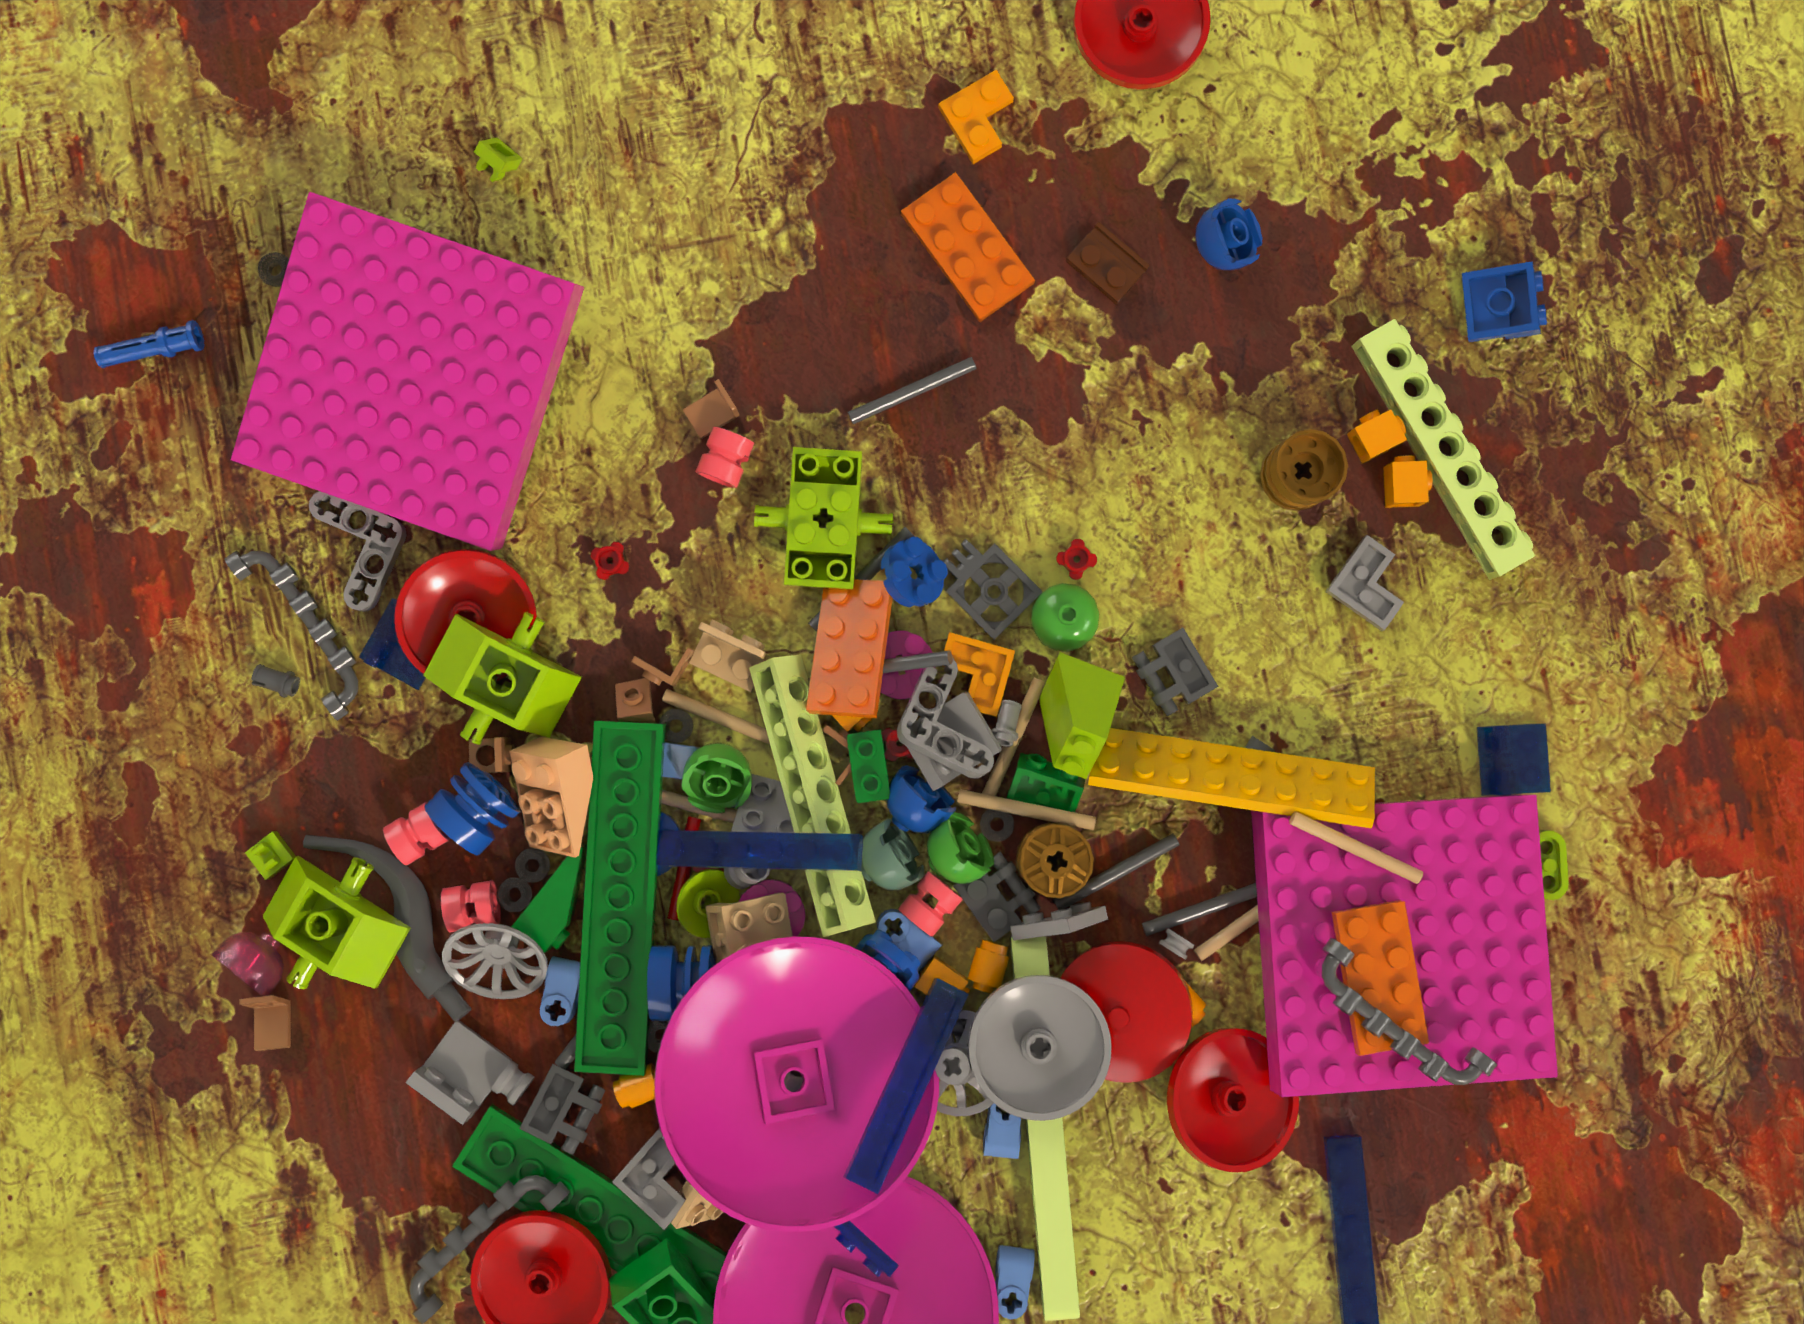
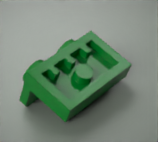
M882 730L848 734L847 743L856 802L864 803L889 799L890 783Z
M1020 753L1006 798L1076 812L1084 790L1085 779L1070 775L1063 770L1053 767V763L1047 761L1041 755Z

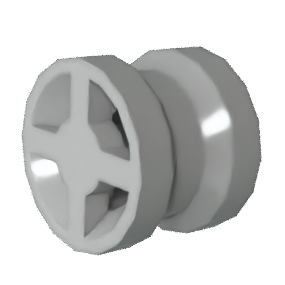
M511 1061L497 1078L491 1090L496 1094L502 1093L505 1095L508 1103L514 1106L535 1077L530 1073L524 1074L518 1069V1064Z

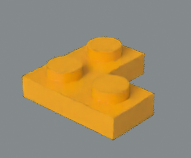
M997 69L938 104L940 112L972 164L1002 148V142L987 117L1013 103L1014 97Z
M949 632L944 651H951L959 672L972 675L968 692L982 714L997 717L1015 650Z

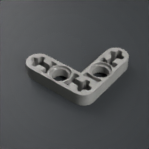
M318 491L313 494L309 501V511L312 516L366 540L344 589L343 596L344 601L350 608L362 612L369 611L379 601L405 542L406 528L398 520L383 513ZM330 499L331 505L343 510L341 516L330 511H326L322 515L323 509L319 507L321 501L328 502ZM355 511H363L366 515L365 525L360 529H353L349 523L351 514ZM375 524L388 529L394 524L392 530L397 534L394 539L388 538L384 542L386 536L372 529ZM373 555L381 556L384 561L383 569L376 574H371L366 566L367 560ZM361 575L377 580L375 586L368 583L364 593L369 595L368 600L360 601L357 604L358 598L354 596V592L356 590L362 591L366 584V581L360 580Z
M953 658L952 664L944 665V672L946 674L939 679L937 685L931 683L937 674V669L934 667L923 668L898 724V739L906 747L967 777L975 779L984 776L991 770L994 764L991 750L985 745L937 722L957 676V663ZM921 692H929L935 697L936 706L933 709L924 708L920 704L919 694ZM919 715L924 717L918 726V732L921 734L913 738L910 736L911 730L908 727L916 721ZM946 737L952 741L954 745L952 754L946 755L938 750V738ZM964 746L966 750L962 754L966 756H963L958 761L956 760V757L961 753L962 748ZM975 754L981 756L980 762L984 764L977 769L973 767V760L968 758H972Z

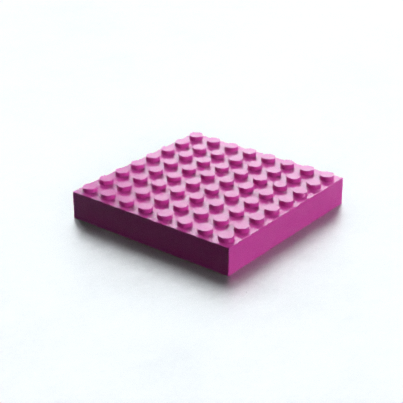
M309 191L231 460L489 551L502 549L584 287Z
M1517 794L1375 803V819L1372 829L1315 820L1423 871V877L1418 884L1290 825L1289 820L1291 816L1251 810L1269 1082L1272 1092L1281 1097L1454 1085L1444 1080L1441 1076L1437 1082L1427 1077L1418 1070L1422 1062L1413 1055L1408 1060L1393 1050L1362 1056L1355 1053L1349 1015L1333 1004L1337 996L1331 993L1325 986L1321 975L1322 964L1327 956L1322 949L1330 938L1336 940L1332 912L1398 900L1405 901L1429 1039V1044H1424V1046L1459 1071L1469 1066L1464 1058L1472 1047L1478 1049L1497 1063L1496 1068L1489 1077L1481 1074L1472 1083L1558 1077L1536 795ZM1339 964L1336 969V975L1343 983L1341 965Z

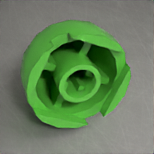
M1061 583L1047 588L1038 596L1031 611V625L1043 645L1054 651L1070 652L1082 648L1093 638L1099 627L1100 613L1095 599L1087 590L1076 584Z
M724 743L706 744L694 751L686 761L681 784L683 791L688 795V801L700 810L711 813H724L725 808L736 805V809L742 806L749 798L752 787V774L748 760L738 749Z
M954 812L949 819L943 821L931 831L927 841L929 866L936 875L942 876L953 883L965 884L971 883L991 871L989 868L994 865V857L983 833L976 836L970 828L974 823L961 813Z

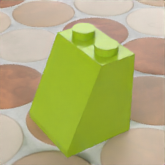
M1059 652L1039 697L1053 767L1063 770L1070 775L1087 779L1108 738L1125 680L1124 676Z

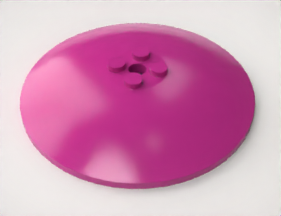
M785 937L756 943L738 950L707 970L691 986L671 1015L663 1033L655 1066L654 1097L658 1123L666 1147L685 1179L702 1197L729 1216L749 1225L782 1232H808L848 1222L866 1213L887 1198L905 1180L926 1146L933 1128L939 1098V1077L935 1071L937 1052L933 1036L922 1010L907 987L879 961L849 945L816 937ZM795 1070L801 1074L803 1082L797 1091L791 1092L785 1087L784 1079L787 1073Z
M906 1177L887 1198L874 1208L857 1218L830 1228L808 1232H782L767 1230L746 1223L735 1238L721 1268L713 1310V1324H850L845 1319V1309L851 1303H859L864 1308L865 1315L858 1324H999L998 1297L994 1276L983 1246L964 1217L946 1199L933 1189L910 1177Z

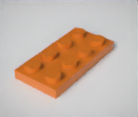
M956 172L901 210V216L979 322L1035 283V279Z
M854 579L853 590L823 588L806 711L809 714L877 718L893 600L887 592L883 581Z
M1398 900L1332 912L1336 940L1355 954L1347 967L1341 965L1343 983L1360 994L1373 1007L1386 1014L1399 1027L1417 1038L1421 1044H1429L1405 901ZM1356 1011L1349 1016L1355 1053L1362 1056L1392 1050L1389 1046L1394 1040L1383 1033L1378 1038L1361 1026L1365 1018Z

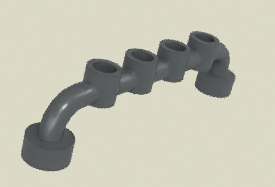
M235 551L224 558L230 570L240 581L253 574L250 566L254 564L263 565L267 569L274 583L283 592L294 612L301 618L312 638L321 647L328 661L345 683V688L341 694L337 695L335 691H331L321 698L324 706L337 721L347 715L349 710L346 706L355 699L358 692V678L351 667L357 661L346 646L341 649L336 646L332 638L338 634L327 618L321 621L318 620L313 612L318 607V604L307 590L300 594L293 584L299 580L293 568L288 562L281 566L271 554L264 551H250L242 556L238 551Z
M1333 938L1328 940L1322 949L1327 956L1322 964L1321 975L1325 986L1331 993L1337 996L1333 1001L1336 1007L1349 1016L1354 1011L1363 1016L1365 1020L1361 1024L1362 1027L1378 1038L1383 1033L1394 1040L1389 1047L1406 1060L1411 1055L1415 1056L1422 1062L1418 1070L1435 1082L1441 1076L1444 1080L1454 1085H1466L1474 1082L1481 1074L1488 1077L1491 1075L1497 1063L1478 1049L1472 1047L1464 1058L1469 1064L1466 1069L1456 1070L1439 1055L1421 1044L1417 1038L1395 1024L1386 1014L1364 1000L1360 994L1342 983L1337 978L1336 969L1339 964L1347 967L1355 954Z
M538 1175L526 1176L515 1185L510 1180L506 1181L493 1194L497 1199L496 1202L489 1208L483 1202L467 1217L472 1222L468 1227L463 1230L457 1225L442 1239L446 1246L441 1251L437 1252L433 1247L417 1262L421 1268L411 1279L409 1288L410 1297L417 1307L412 1313L415 1318L423 1324L444 1304L435 1293L430 1297L426 1296L424 1292L425 1283L434 1277L449 1261L461 1253L477 1236L488 1229L504 1212L516 1204L523 1195L530 1190L540 1191L544 1196L539 1202L549 1212L569 1194L570 1190L561 1181L554 1185L546 1177Z

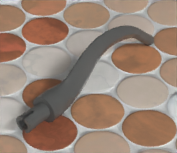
M305 835L303 847L306 849L346 853L366 860V864L370 863L374 866V870L390 887L394 900V917L411 927L397 952L404 970L428 1000L433 997L437 999L454 1022L459 1021L468 1014L472 1008L452 985L454 980L445 970L442 960L435 951L432 910L429 897L423 883L407 865L401 863L398 858L373 845L350 839Z

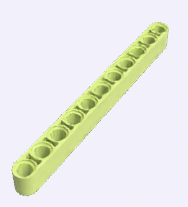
M1046 936L1013 940L1010 937L1013 980L1028 975L1050 976ZM1062 1117L1045 1121L1026 1119L1044 1321L1080 1318L1063 1119Z

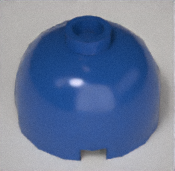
M1228 198L1217 203L1203 213L1196 226L1198 251L1206 262L1216 269H1240L1259 258V255H1256L1257 247L1262 245L1263 240L1260 225L1250 208L1244 211L1237 205L1241 203L1238 199Z
M907 765L903 766L889 784V799H886L889 812L893 816L892 822L899 829L906 832L911 830L917 833H929L943 821L949 819L956 811V807L951 808L955 801L943 786L933 791L928 782L916 775L919 769Z

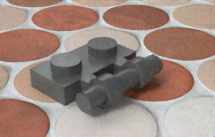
M1184 628L1177 630L1152 645L1159 657L1152 662L1149 661L1144 651L1132 657L1138 667V670H1136L1141 680L1145 679L1154 694L1152 697L1156 706H1161L1166 716L1179 710L1172 699L1176 695L1181 694L1186 704H1190L1219 687ZM1162 667H1165L1174 682V685L1167 689L1156 672Z
M1001 851L993 856L994 867L997 870L990 876L986 873L971 883H955L953 885L993 942L1011 930L1010 926L1021 923V920L1014 912L1015 909L1023 905L1028 914H1033L1041 908L1034 898L1036 894L1032 888L1024 885L1015 872L1017 870L1016 866L1012 861L1008 862ZM1002 880L1007 883L1015 894L1008 901L1005 900L995 886Z
M552 1064L519 1129L549 1144H552L557 1132H560L567 1136L561 1150L574 1155L579 1143H584L588 1135L585 1131L594 1113L598 1114L602 1107L600 1101L606 1090L593 1084L588 1096H585L578 1092L584 1081L583 1078ZM572 1103H575L582 1108L572 1126L563 1122Z

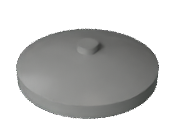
M1028 975L1001 985L981 1004L970 1028L968 1054L973 1074L980 1088L999 1108L1023 1119L1037 1121L1053 1120L1077 1111L1097 1093L1104 1082L1110 1065L1111 1036L1100 1008L1082 989L1058 977Z

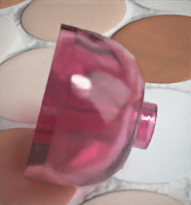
M249 931L235 933L227 937L210 954L262 996H269L283 976L284 960L276 950L281 944L266 932H263L260 937Z

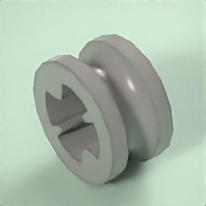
M1167 929V938L1161 939L1159 943L1186 960L1188 957L1186 951L1190 948L1193 949L1195 945L1172 930Z

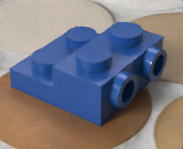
M1533 261L1462 273L1469 342L1502 337L1513 339L1541 334L1540 326L1547 325L1545 304L1538 305L1537 292L1544 291L1542 270H1534Z

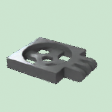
M965 539L961 545L969 555L965 557L958 549L951 553L960 563L957 567L949 559L943 560L948 571L957 579L946 590V593L994 641L1043 591L995 543L982 555ZM989 563H998L1007 566L1008 569L999 578H990L980 567ZM969 578L981 588V596L971 605L966 602L964 596L965 583ZM1018 578L1023 585V600L1019 606L1008 596V587ZM996 585L1000 588L1001 594L998 598L989 597L987 591L990 586ZM990 605H998L1008 617L1003 621L990 622L985 621L980 615Z

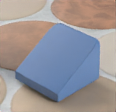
M665 742L663 777L682 779L686 761L700 747Z

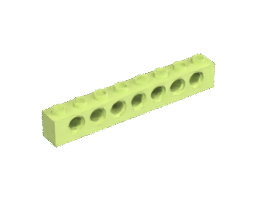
M1393 319L1363 336L1351 347L1388 410H1392L1395 416L1398 415L1402 419L1406 427L1405 436L1417 459L1419 461H1427V470H1430L1432 473L1433 486L1489 580L1500 577L1535 557L1532 551L1533 543L1528 534L1521 531L1514 520L1516 515L1511 505L1506 501L1503 502L1497 492V481L1481 465L1479 461L1481 456L1478 449L1473 443H1468L1462 432L1463 425L1461 420L1455 413L1449 411L1445 404L1446 397L1443 390L1438 384H1434L1429 377L1426 361L1421 355H1416L1410 345L1411 338L1408 331L1403 325H1399L1396 319ZM1387 353L1395 354L1399 358V367H1393L1388 363ZM1405 382L1412 383L1416 387V397L1409 396L1405 392ZM1423 411L1429 412L1433 416V426H1428L1422 421L1421 415ZM1440 441H1446L1451 446L1450 456H1446L1440 451ZM1458 470H1462L1468 475L1469 482L1467 486L1460 484L1457 480ZM1476 499L1481 500L1486 506L1484 516L1478 514L1474 508ZM1494 528L1503 534L1502 545L1496 544L1492 539Z
M799 654L773 657L749 667L822 935L826 937L875 923L839 788L835 783L836 778L818 714H809L806 711L810 684L802 656Z

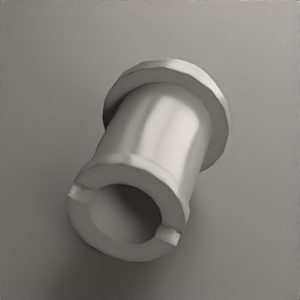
M1001 701L996 728L991 730L1000 746H1013L1014 741L1018 739L1016 727L1022 706L1015 701Z

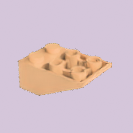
M539 737L510 750L512 773L516 781L519 795L518 803L522 810L525 836L529 847L576 858L580 853L594 778L588 746L586 744Z

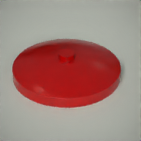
M1077 0L1073 18L1074 35L1077 46L1085 61L1104 79L1131 89L1157 88L1180 78L1198 60L1210 30V7L1208 0Z
M451 550L426 560L406 580L395 607L396 635L406 657L424 674L455 614L506 639H512L523 618L524 612L534 615L528 629L531 628L537 617L536 604L525 579L505 560L480 550ZM502 672L501 674L495 675L497 676V681H499L500 679L506 677L508 674Z
M1117 941L1096 945L1081 953L1068 965L1060 978L1073 983L1093 999L1104 1015L1109 1028L1111 1060L1105 1080L1121 1083L1146 1080L1160 1074L1175 1062L1182 1053L1191 1032L1193 1005L1185 980L1167 958L1144 945Z
M1221 1028L1199 1036L1184 1049L1177 1059L1168 1083L1167 1110L1175 1136L1194 1159L1217 1170L1238 1173L1262 1167L1282 1151L1296 1125L1299 1111V1096L1281 1097L1270 1090L1267 1038L1246 1029Z
M533 1210L518 1213L503 1220L487 1235L473 1259L470 1281L474 1303L486 1324H598L609 1304L611 1296L609 1279L612 1274L603 1247L585 1226L561 1213Z

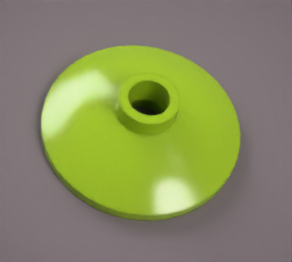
M705 869L697 872L685 882L678 896L677 916L680 924L688 933L696 937L710 938L705 906L714 903H736L740 899L739 889H736L727 882L724 872L721 870ZM705 896V903L700 906L701 900Z

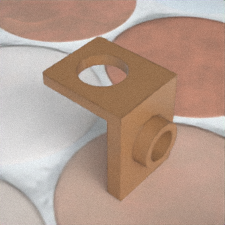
M719 379L714 381L717 389L683 409L700 439L708 436L713 427L721 428L740 416L735 404Z
M689 647L686 649L671 676L639 657L634 656L631 662L643 668L642 676L660 686L662 681H665L675 687L689 665L694 650Z
M642 678L615 684L617 719L619 722L657 724L652 710L651 685L648 679Z
M825 725L823 731L848 749L847 735L850 733L843 728L837 733L831 727ZM850 763L835 782L837 785L840 786L851 772Z
M511 738L482 739L480 745L472 743V739H469V763L487 773L512 772L509 751L515 749V746L511 744ZM486 745L493 747L495 750V762L489 766L482 765L477 758L479 749Z
M274 995L239 999V1005L254 1009L255 1051L290 1048L291 1000Z

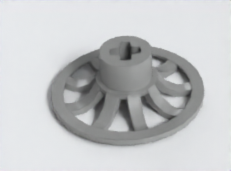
M493 923L468 925L451 934L445 942L442 951V962L449 976L466 990L488 998L515 999L526 996L542 985L548 969L547 958L537 942L528 935L507 925ZM472 933L477 944L466 945L459 941V939L464 935ZM520 940L528 945L527 948L517 949ZM454 948L463 954L471 955L461 960L452 959L451 951ZM536 954L539 966H529L522 959ZM481 961L474 973L468 978H465L457 970L467 968ZM489 967L493 968L492 989L477 985ZM503 969L506 970L510 981L517 989L502 990ZM517 969L527 975L536 977L527 984L521 980Z
M956 1009L944 1011L927 1020L930 1029L936 1024L939 1025L944 1038L945 1047L941 1049L935 1044L937 1052L935 1071L940 1079L939 1098L949 1084L954 1085L957 1096V1108L938 1102L937 1111L951 1116L974 1115L994 1104L980 1088L971 1068L968 1054V1038L976 1013L969 1010ZM948 1019H967L965 1029L958 1043H954ZM964 1084L972 1085L982 1094L985 1100L977 1105L967 1107Z

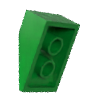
M667 1238L609 1279L612 1306L629 1324H713L715 1299L688 1260Z

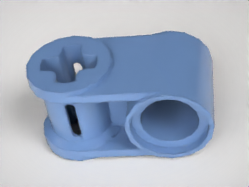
M885 910L877 919V929L886 933L888 927L885 921L888 918L892 921L897 918L901 919L898 923L901 930L898 933L892 930L888 935L893 940V944L903 952L908 951L918 958L921 965L917 971L920 972L942 945L934 937L929 936L899 910Z
M555 956L551 958L546 973L545 989L540 1006V1016L546 1024L560 1026L574 1018L579 997L580 962ZM561 1001L560 1005L566 1009V1013L555 1018L556 1012L551 1011V1005L558 1004Z
M996 1104L988 1108L987 1124H985L983 1138V1156L1019 1158L1021 1142L1020 1117L1010 1113H1001L1000 1108Z
M998 1246L995 1284L999 1313L1004 1318L1017 1319L1026 1312L1030 1282L1034 1270V1249ZM1014 1292L1017 1300H1013L1012 1305L1007 1306L1005 1299L1009 1297V1293Z

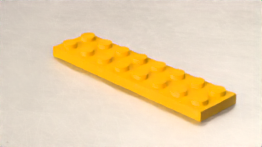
M1110 728L1108 738L1089 774L1088 785L1286 816H1291L1296 811L1313 820L1371 829L1375 819V767Z

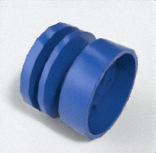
M466 762L460 768V772L465 779L458 775H453L450 779L452 786L458 794L455 795L445 789H440L425 805V811L446 835L459 846L477 856L495 839V835L488 823L490 822L502 829L506 828L509 824L503 814L510 818H515L521 811L516 802L511 798L508 790L497 779L475 765Z
M712 945L702 946L700 961H697L695 946H689L686 951L685 962H679L676 946L651 947L647 971V1002L651 1021L670 1020L677 1005L691 986L716 964Z

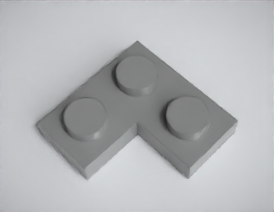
M1368 535L1362 538L1325 591L1380 631H1384L1404 603L1376 583L1395 554Z
M1083 902L1071 905L1067 909L1051 912V917L1044 918L1043 912L1022 916L1023 922L1010 926L1013 940L1072 933L1108 920L1105 906L1091 907L1090 902Z
M659 1128L612 1182L665 1230L675 1218L685 1199L663 1179L673 1168L675 1162L666 1147Z

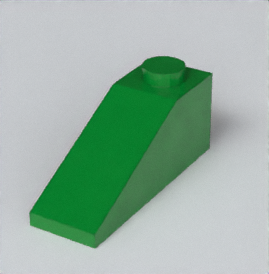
M583 842L581 843L579 856L576 858L567 856L512 925V928L528 935L537 942L544 953L552 947L558 950L571 934L566 929L573 921L587 855V845Z

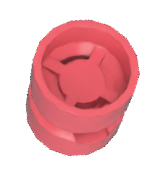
M713 427L706 443L710 451L709 453L702 454L695 472L721 485L737 488L744 472L740 465L742 462L748 461L754 442L729 430Z
M428 802L410 811L408 819L400 817L383 827L384 837L389 847L404 865H409L424 856L426 848L434 850L450 840V837L435 824L425 811V805Z
M928 871L916 885L918 889L917 894H909L898 910L917 927L933 937L944 924L943 915L952 914L963 898ZM931 895L939 900L935 908L926 902Z
M493 880L472 883L470 889H467L464 885L442 889V917L449 933L456 932L458 929L473 923L500 924V897Z

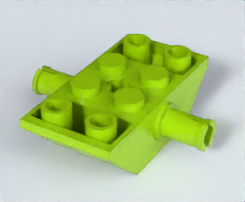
M793 447L789 504L786 507L755 505L754 527L785 528V531H787L784 585L853 590L858 536H861V533L888 534L892 536V525L887 524H893V513H866L860 509L862 451ZM822 513H827L828 517L833 519V522H827L826 528H820L819 522L815 521Z
M524 612L523 618L512 639H506L455 614L423 676L454 699L474 708L463 731L460 733V736L464 739L469 740L473 730L477 728L471 742L480 745L493 718L518 730L550 738L582 676L533 652L531 646L540 629L545 624V621L539 617H536L533 625L528 629L534 615ZM507 673L511 683L505 681L502 685L497 684V676L495 674Z
M295 856L263 914L272 937L300 955L286 978L289 984L296 980L293 984L294 987L307 989L317 968L322 969L331 976L374 989L378 988L411 927L361 896L359 892L374 869V866L370 863L364 866L367 862L366 860L354 857L342 881L339 882L302 857Z

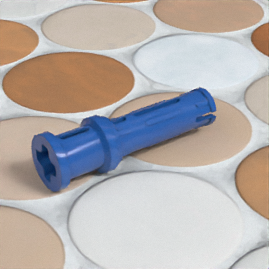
M191 320L181 327L172 329L166 326L160 327L156 330L155 334L96 346L94 347V358L101 368L160 354L170 358L176 356L177 352L185 350H203L204 337L198 323Z

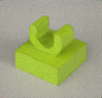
M498 138L481 140L474 150V153L480 157L476 164L478 171L486 170L489 165L493 168V174L490 177L492 182L503 179L505 172L517 170L523 159Z
M272 831L245 852L265 880L274 877L292 863L295 858V854L277 831Z

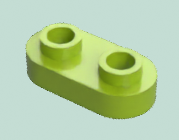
M1541 830L1539 831L1540 845L1543 841H1546L1549 845V849L1545 854L1541 852L1543 878L1549 876L1551 879L1550 886L1544 888V899L1556 900L1566 893L1569 885L1566 843L1557 832Z

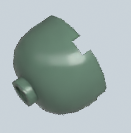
M888 818L873 827L862 839L859 854L861 860L860 867L862 875L867 881H873L878 886L888 890H901L924 877V866L922 864L917 867L914 858L920 854L910 836L896 825L892 827L890 825L892 819Z

